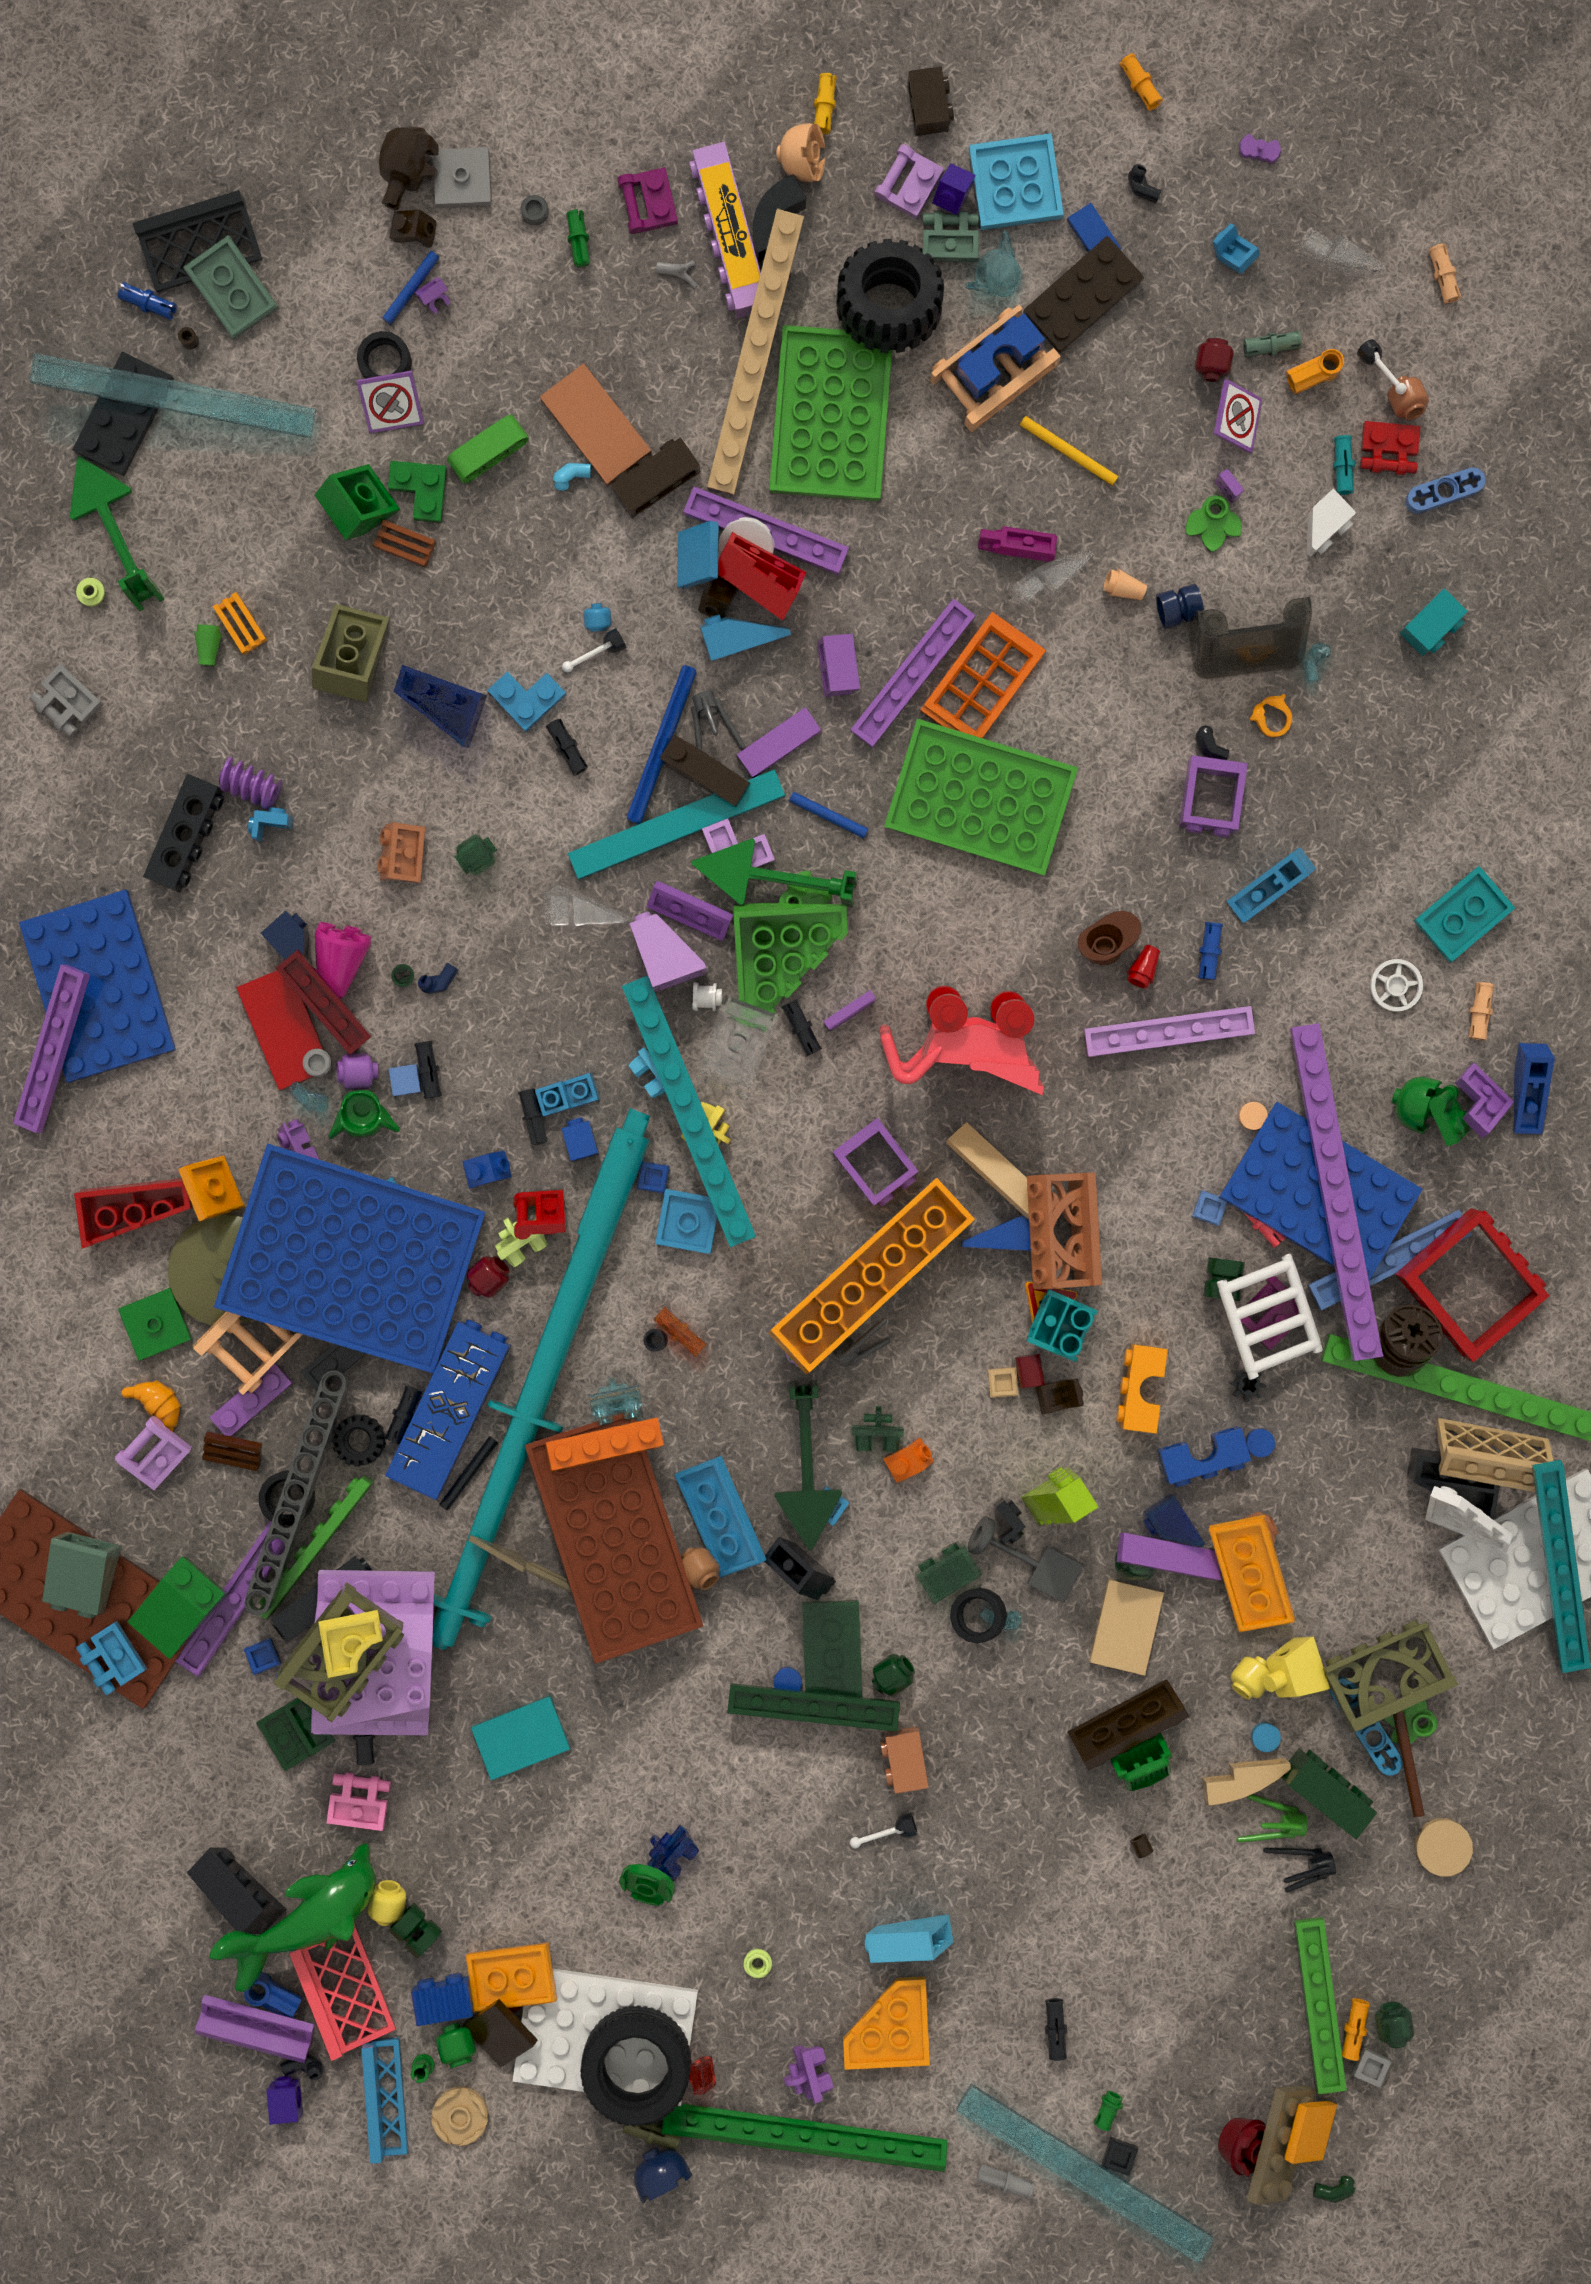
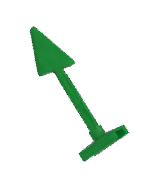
M78 456L70 518L72 521H76L98 511L127 573L125 578L118 580L120 588L140 612L144 610L142 601L155 596L160 602L164 600V597L145 570L137 568L109 508L111 503L131 494L132 490L91 462Z
M754 839L743 841L691 862L697 870L740 905L745 903L749 879L828 891V894L840 896L842 904L854 907V885L858 884L856 872L845 870L842 879L831 877L829 880L752 867L755 847Z

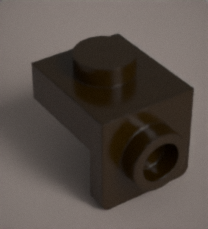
M420 209L394 211L389 238L398 243L418 241L425 247H432L437 222Z
M718 575V578L709 581L704 589L698 611L708 617L720 615L721 619L725 618L728 607L739 589Z
M1077 1378L1059 1380L1035 1387L1041 1414L1084 1405L1083 1390Z

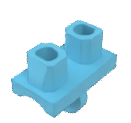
M643 1047L638 1051L639 1055L628 1066L637 1078L649 1069L653 1072L656 1078L646 1084L644 1088L654 1099L664 1094L665 1090L649 1052Z

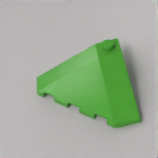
M733 904L740 1021L768 1020L775 1013L774 1007L783 997L788 999L802 984L800 979L810 968L814 970L827 957L828 948L837 939L841 941L848 934L847 906L845 904Z

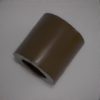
M184 327L179 331L178 339L186 349L191 350L198 346L199 338L192 328ZM188 336H192L190 340L185 341Z
M1141 1834L1130 1840L1139 1859L1150 1855L1154 1851L1146 1834Z

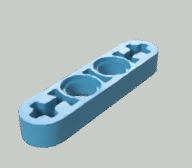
M1338 1676L1339 1683H1342L1344 1686L1349 1685L1348 1689H1357L1355 1684L1349 1682L1346 1677ZM1329 1689L1330 1696L1341 1711L1331 1689ZM1357 1694L1349 1695L1352 1700L1357 1696ZM1358 1700L1349 1702L1351 1710L1358 1706ZM1379 1721L1354 1732L1375 1766L1383 1774L1393 1776L1401 1770L1403 1766L1402 1758ZM1371 1730H1377L1380 1733V1741L1376 1745H1369L1366 1742V1735ZM1383 1749L1390 1758L1395 1757L1392 1761L1394 1766L1392 1768L1382 1766L1385 1763V1759L1377 1751Z

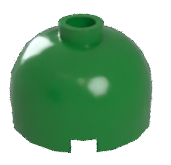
M1415 1077L1406 1081L1402 1089L1396 1088L1392 1097V1104L1396 1105V1117L1405 1128L1421 1134H1425L1428 1131L1430 1125L1425 1124L1427 1118H1434L1429 1108V1101L1434 1096L1441 1094L1442 1088H1439V1086L1442 1084V1081L1428 1077Z

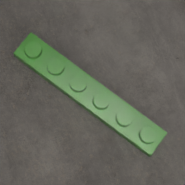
M365 1475L360 1480L356 1477L345 1490L349 1494L343 1502L337 1500L328 1512L331 1517L324 1525L321 1522L310 1535L314 1539L309 1546L303 1545L294 1555L293 1559L296 1562L291 1569L286 1568L274 1605L269 1611L260 1615L263 1619L266 1620L272 1616L374 1484V1481ZM264 1596L258 1602L262 1606L260 1609H263L266 1605Z
M1322 1917L1294 1920L1316 2091L1318 2094L1347 2091L1325 1922Z

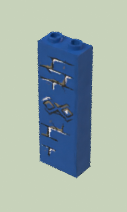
M467 1319L466 1322L459 1321L385 1474L386 1477L434 1500L440 1498L512 1346L506 1342L508 1337L496 1331H492L490 1335L481 1330V1324Z

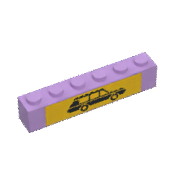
M725 142L692 150L693 161H690L689 165L693 179L698 178L700 187L696 188L700 205H706L708 214L703 215L706 229L708 232L713 231L715 240L711 241L714 257H720L722 267L718 268L722 285L727 284L729 293L725 294L729 311L734 310L736 319L751 314L761 272Z

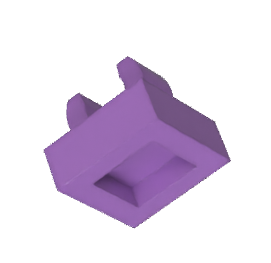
M438 277L414 292L419 301L424 305L427 304L428 308L435 314L438 312L434 306L436 299L442 298L447 306L450 304L449 298L444 294L448 289Z

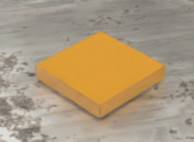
M224 1155L189 1164L178 1169L199 1222L245 1207Z
M1331 2101L1298 2104L1284 2160L1292 2164L1323 2160L1337 2104Z

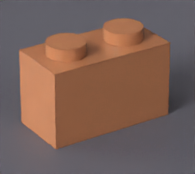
M918 1727L900 1729L897 1732H885L886 1740L880 1741L883 1758L889 1757L890 1768L885 1769L888 1786H894L895 1794L928 1788Z

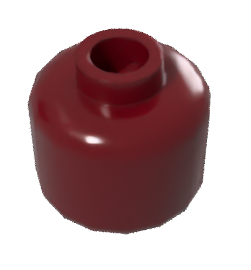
M1207 338L1205 343L1198 346L1195 370L1203 375V380L1219 382L1220 377L1230 374L1234 350L1228 345V341L1220 338Z
M496 1256L482 1257L467 1273L470 1291L478 1297L481 1295L487 1298L494 1297L507 1285L509 1281V1268L504 1261Z

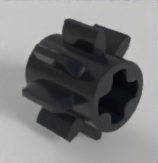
M1235 1370L1234 1373L1237 1376L1235 1381H1229V1384L1236 1388L1232 1395L1237 1397L1242 1393L1245 1402L1249 1401L1251 1395L1260 1398L1258 1393L1260 1387H1266L1258 1379L1262 1373L1259 1372V1376L1251 1381L1252 1389L1248 1390L1242 1389L1245 1385L1242 1380L1244 1378L1249 1379L1247 1372L1241 1373Z

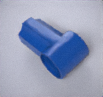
M261 1972L255 1984L262 1985L266 1990L265 1993L258 1994L253 1991L252 1987L244 1991V1998L250 2005L262 2006L275 2014L289 2018L293 2017L303 1998L274 1982L264 1972Z

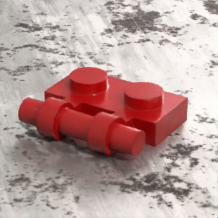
M1365 421L1363 423L1361 451L1372 452L1371 458L1361 457L1360 468L1370 469V472L1380 473L1383 470L1393 471L1395 475H1405V473L1416 474L1418 463L1407 461V456H1417L1421 426ZM1382 453L1396 454V460L1382 459Z

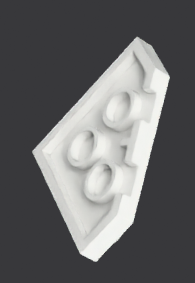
M1434 1486L1430 1495L1425 1520L1504 1552L1508 1551L1513 1537L1512 1533L1483 1513L1481 1509L1457 1495L1458 1493L1455 1490L1445 1486L1441 1488Z

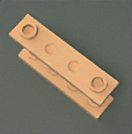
M1020 305L1016 306L1013 310L1010 307L1004 310L998 316V321L947 361L943 358L932 368L933 372H931L930 382L934 385L943 379L967 409L964 424L970 432L977 429L1059 364L1061 356L1054 348L1048 353L1045 351L1041 352L1040 350L1032 356L1033 364L1026 370L1019 368L1008 354L996 356L1011 375V381L1004 387L996 384L988 390L989 399L982 404L974 401L951 372L958 366V360L967 351H976L981 347L980 343L989 334H998L1003 330L1002 326L1011 317H1020L1023 309Z
M226 1311L193 1345V1349L201 1356L205 1352L209 1355L211 1353L215 1355L243 1382L238 1387L239 1392L242 1395L247 1391L252 1393L263 1382L260 1377L303 1334L291 1333L287 1329L265 1323L284 1341L271 1354L241 1325L240 1315ZM226 1331L237 1336L263 1361L252 1374L220 1345L221 1341L219 1338Z

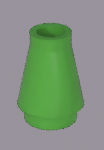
M197 624V631H194L198 653V664L215 666L222 637L220 626Z

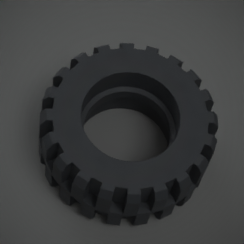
M883 239L882 243H877V241L867 243V248L865 249L863 246L859 247L854 251L853 257L849 256L844 262V267L840 270L838 276L837 315L838 319L842 322L844 331L847 334L852 333L851 339L857 344L863 342L865 344L864 348L872 351L874 348L880 349V353H889V350H895L896 353L905 352L906 347H910V349L918 347L920 340L926 341L932 335V331L937 328L942 313L944 280L941 278L942 272L937 264L934 265V258L929 253L924 255L921 247L915 244L913 247L909 246L908 241L904 240L892 242V239ZM895 284L907 289L915 300L902 308L886 309L872 303L865 294L875 286Z

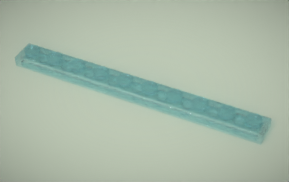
M34 353L29 379L31 384L310 439L312 438L316 415L315 408Z
M970 2084L956 2107L957 2112L1197 2263L1201 2262L1214 2240L1212 2234L1107 2168L1102 2167L1096 2161L975 2085Z

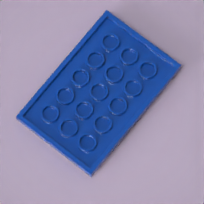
M125 889L19 922L45 1012L48 1009L60 965H69L90 974L62 1067L67 1083L176 1050L128 890Z
M1276 1102L1219 1198L1248 1216L1261 1221L1266 1226L1286 1237V1239L1335 1268L1307 1119ZM1342 1141L1368 1280H1370L1423 1189Z

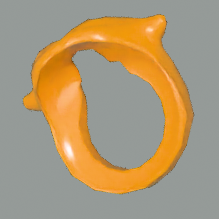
M1285 694L1267 697L1261 703L1254 706L1249 720L1256 721L1260 731L1265 736L1271 738L1282 736L1291 726L1292 713L1284 702ZM1265 704L1274 706L1285 714L1286 724L1282 730L1273 732L1267 728L1264 716L1265 710L1263 708Z

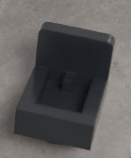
M1001 1498L994 1506L1011 1527L998 1538L1003 1544H1006L1008 1541L1010 1544H1013L1023 1536L1022 1530L1026 1526L1018 1518L1022 1512L1014 1502L1010 1500L1006 1503Z

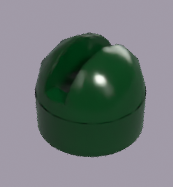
M407 964L395 966L391 973L392 981L399 987L410 985L414 979L412 967ZM409 970L410 975L397 979L396 974Z

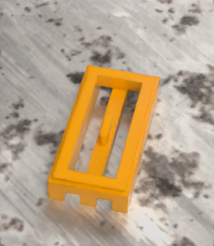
M235 592L231 594L232 597L222 600V603L219 605L215 604L212 607L242 654L245 655L266 642L267 639L238 593ZM236 602L257 634L258 639L255 641L233 608V603ZM225 608L228 609L249 643L247 646H244L222 611Z

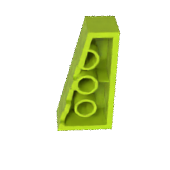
M1059 1467L1047 1475L1049 1480L1021 1497L1039 1526L1043 1524L1050 1525L1051 1523L1059 1524L1061 1522L1062 1524L1075 1523L1099 1508L1081 1478L1070 1468L1063 1469Z

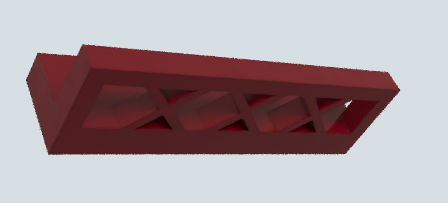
M296 950L276 967V970L349 1055L356 1052L372 1037L369 1031L299 950Z

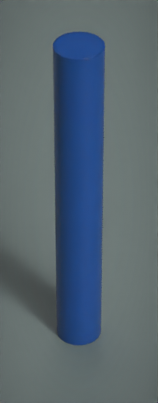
M433 251L429 252L383 315L382 319L389 325L393 323L439 260V256Z
M793 792L789 802L864 839L868 828L796 792Z

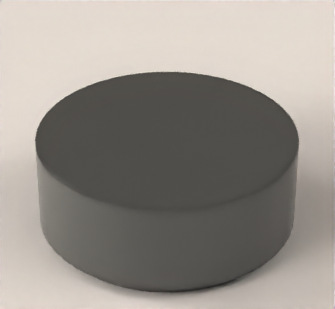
M530 195L521 203L520 210L522 218L526 223L540 225L548 218V205L541 196Z

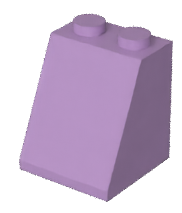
M645 912L635 916V921L629 923L655 992L708 973L705 963L657 914L651 915L650 912Z

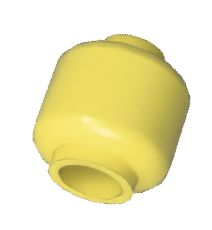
M1256 1656L1255 1659L1244 1657L1230 1675L1233 1690L1247 1700H1250L1251 1697L1260 1698L1266 1690L1263 1685V1678L1270 1674L1266 1660L1259 1656Z
M384 1880L379 1882L375 1886L374 1893L368 1903V1915L371 1919L381 1926H390L399 1921L405 1912V1890L396 1881Z

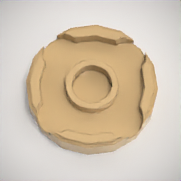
M1436 1818L1425 1823L1415 1839V1854L1420 1864L1430 1873L1440 1877L1453 1876L1462 1872L1469 1864L1473 1854V1844L1468 1831L1459 1823L1448 1818Z
M453 2087L444 2091L436 2100L432 2110V2126L436 2135L443 2142L450 2145L452 2143L458 2146H466L475 2142L484 2133L488 2122V2107L484 2098L477 2091L468 2087Z

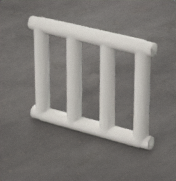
M1291 1254L1283 1256L1280 1262L1232 1281L1220 1280L1217 1282L1219 1293L1249 1380L1258 1377V1373L1308 1352L1320 1353L1323 1351L1321 1340ZM1286 1272L1290 1288L1236 1308L1232 1292ZM1295 1298L1300 1314L1245 1335L1240 1319ZM1304 1325L1308 1341L1254 1362L1249 1346Z

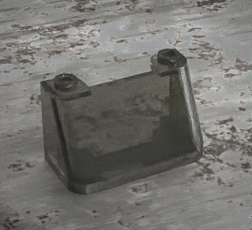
M1310 597L1296 598L1289 601L1283 610L1282 623L1232 630L1228 629V621L1221 611L1215 609L1197 611L1188 625L1194 672L1202 679H1215L1297 667L1303 661L1306 652L1312 618Z

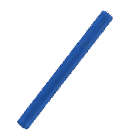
M683 665L627 814V820L632 823L640 824L642 822L663 765L660 757L675 733L696 676V669Z

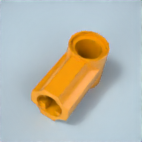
M1328 349L1320 356L1287 370L1286 376L1291 390L1296 395L1322 382L1333 381L1337 378L1344 365L1343 355L1336 349ZM1327 360L1332 361L1336 369L1327 370L1323 366V362Z

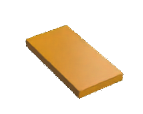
M1265 1515L1210 1525V1536L1239 1632L1294 1623L1295 1616Z

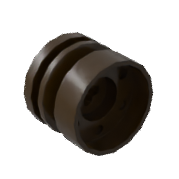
M1415 1304L1401 1305L1393 1309L1378 1327L1383 1357L1373 1359L1382 1370L1397 1377H1409L1418 1373L1441 1347L1443 1333L1439 1321L1426 1308Z

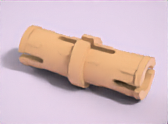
M1445 243L1433 246L1428 251L1434 265V279L1439 283L1443 302L1446 304L1458 301L1462 296L1456 282V268L1450 262L1447 246Z
M1476 982L1473 1007H1470V1013L1472 1014L1468 1035L1470 1039L1487 1040L1489 1018L1493 1015L1491 1002L1494 984Z

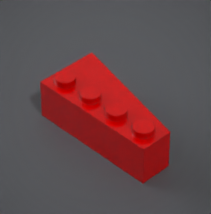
M182 1178L82 1189L74 1193L82 1249L193 1207Z

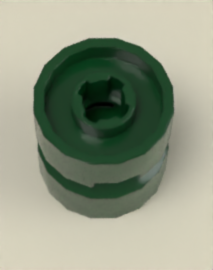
M1208 1257L1206 1273L1210 1275V1279L1205 1281L1203 1296L1221 1299L1217 1282L1220 1280H1227L1229 1282L1242 1277L1245 1262ZM1241 1289L1232 1292L1234 1301H1240Z
M415 1903L410 1905L405 1910L404 1916L399 1921L393 1923L388 1930L399 1942H406L405 1948L416 1959L442 1933V1930L432 1920H425V1913ZM420 1927L423 1931L415 1938L411 1934Z

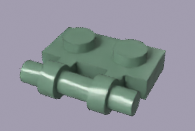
M943 211L923 213V225H934V230H923L922 253L924 255L929 253L934 258V261L978 262L979 230H968V226H978L979 214H968V211H959L957 215L943 214ZM943 225H957L959 230H943Z

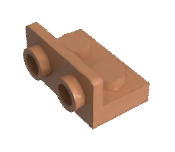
M395 822L385 825L380 833V845H383L382 856L379 857L377 864L380 880L421 882L425 827Z

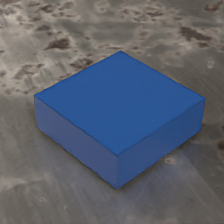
M642 1161L637 1189L664 1194L670 1166Z
M272 1637L244 1648L254 1675L282 1664Z

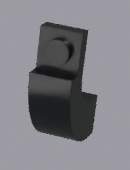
M794 174L773 185L758 203L753 218V245L758 262L765 258L776 210L780 209L796 214L806 209V198Z

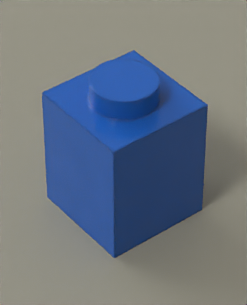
M583 1117L567 1121L568 1127L561 1128L571 1161L574 1162L600 1154L589 1120L584 1122Z

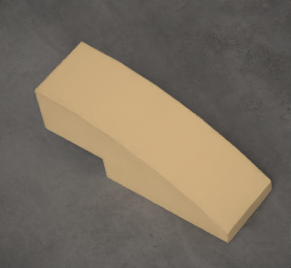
M1286 1758L1229 1763L1230 1775L1202 1777L1204 1800L1210 1806L1247 1797L1282 1777L1291 1769L1290 1763Z

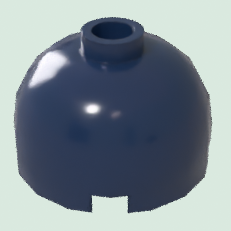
M655 2147L642 2155L644 2160L635 2170L634 2184L641 2202L645 2203L647 2199L651 2201L679 2186L677 2181L683 2177L686 2181L693 2175L686 2161L679 2153L670 2149L659 2152L658 2148Z

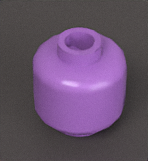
M346 1053L342 1056L341 1061L336 1063L337 1081L342 1083L343 1087L347 1090L368 1089L371 1087L373 1079H378L377 1062H372L368 1053H352L351 1055Z

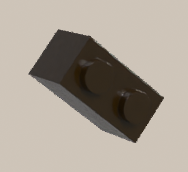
M942 66L909 71L907 83L915 136L948 132L950 121H954L952 103L947 104L946 94H950L948 76L943 77Z

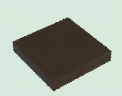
M500 1999L467 2019L462 2026L470 2030L473 2039L500 2067L534 2047L538 2041Z

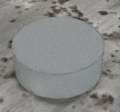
M312 1049L303 1058V1067L311 1076L323 1077L332 1069V1058L328 1052L322 1049Z

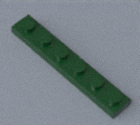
M730 1683L727 1713L897 1732L900 1701Z

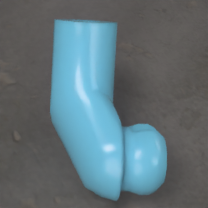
M565 464L554 473V487L559 491H565L569 488V481L574 477L591 478V464Z

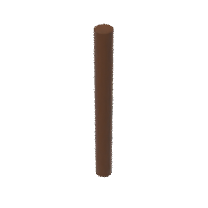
M1404 1710L1393 1714L1413 1817L1425 1816L1405 1714Z

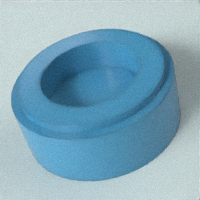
M1261 1722L1252 1729L1251 1740L1258 1750L1271 1752L1279 1746L1281 1735L1273 1724Z

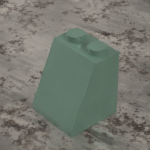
M65 1532L53 1537L50 1543L42 1602L50 1603V1608L59 1611H67V1608L77 1610L79 1616L94 1618L95 1615L98 1616L105 1612L122 1545L71 1532Z

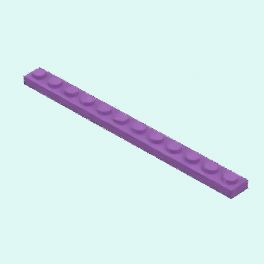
M1320 1023L1292 1027L1290 1034L1352 1361L1383 1357Z

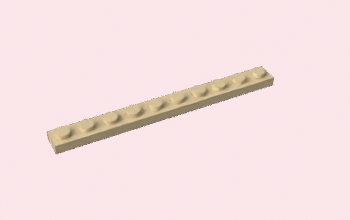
M780 209L776 210L707 486L708 489L731 495L735 493L804 216Z

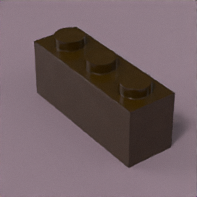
M681 437L676 441L673 439L667 441L660 447L661 451L652 457L651 455L645 456L632 471H623L615 477L614 483L611 484L613 492L632 519L701 472L700 464Z

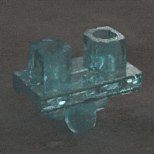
M614 1377L608 1378L609 1386L599 1388V1393L589 1395L592 1416H596L599 1425L613 1422V1411L623 1410L624 1417L628 1420L639 1418L642 1401L639 1385L628 1388L626 1383L615 1385Z

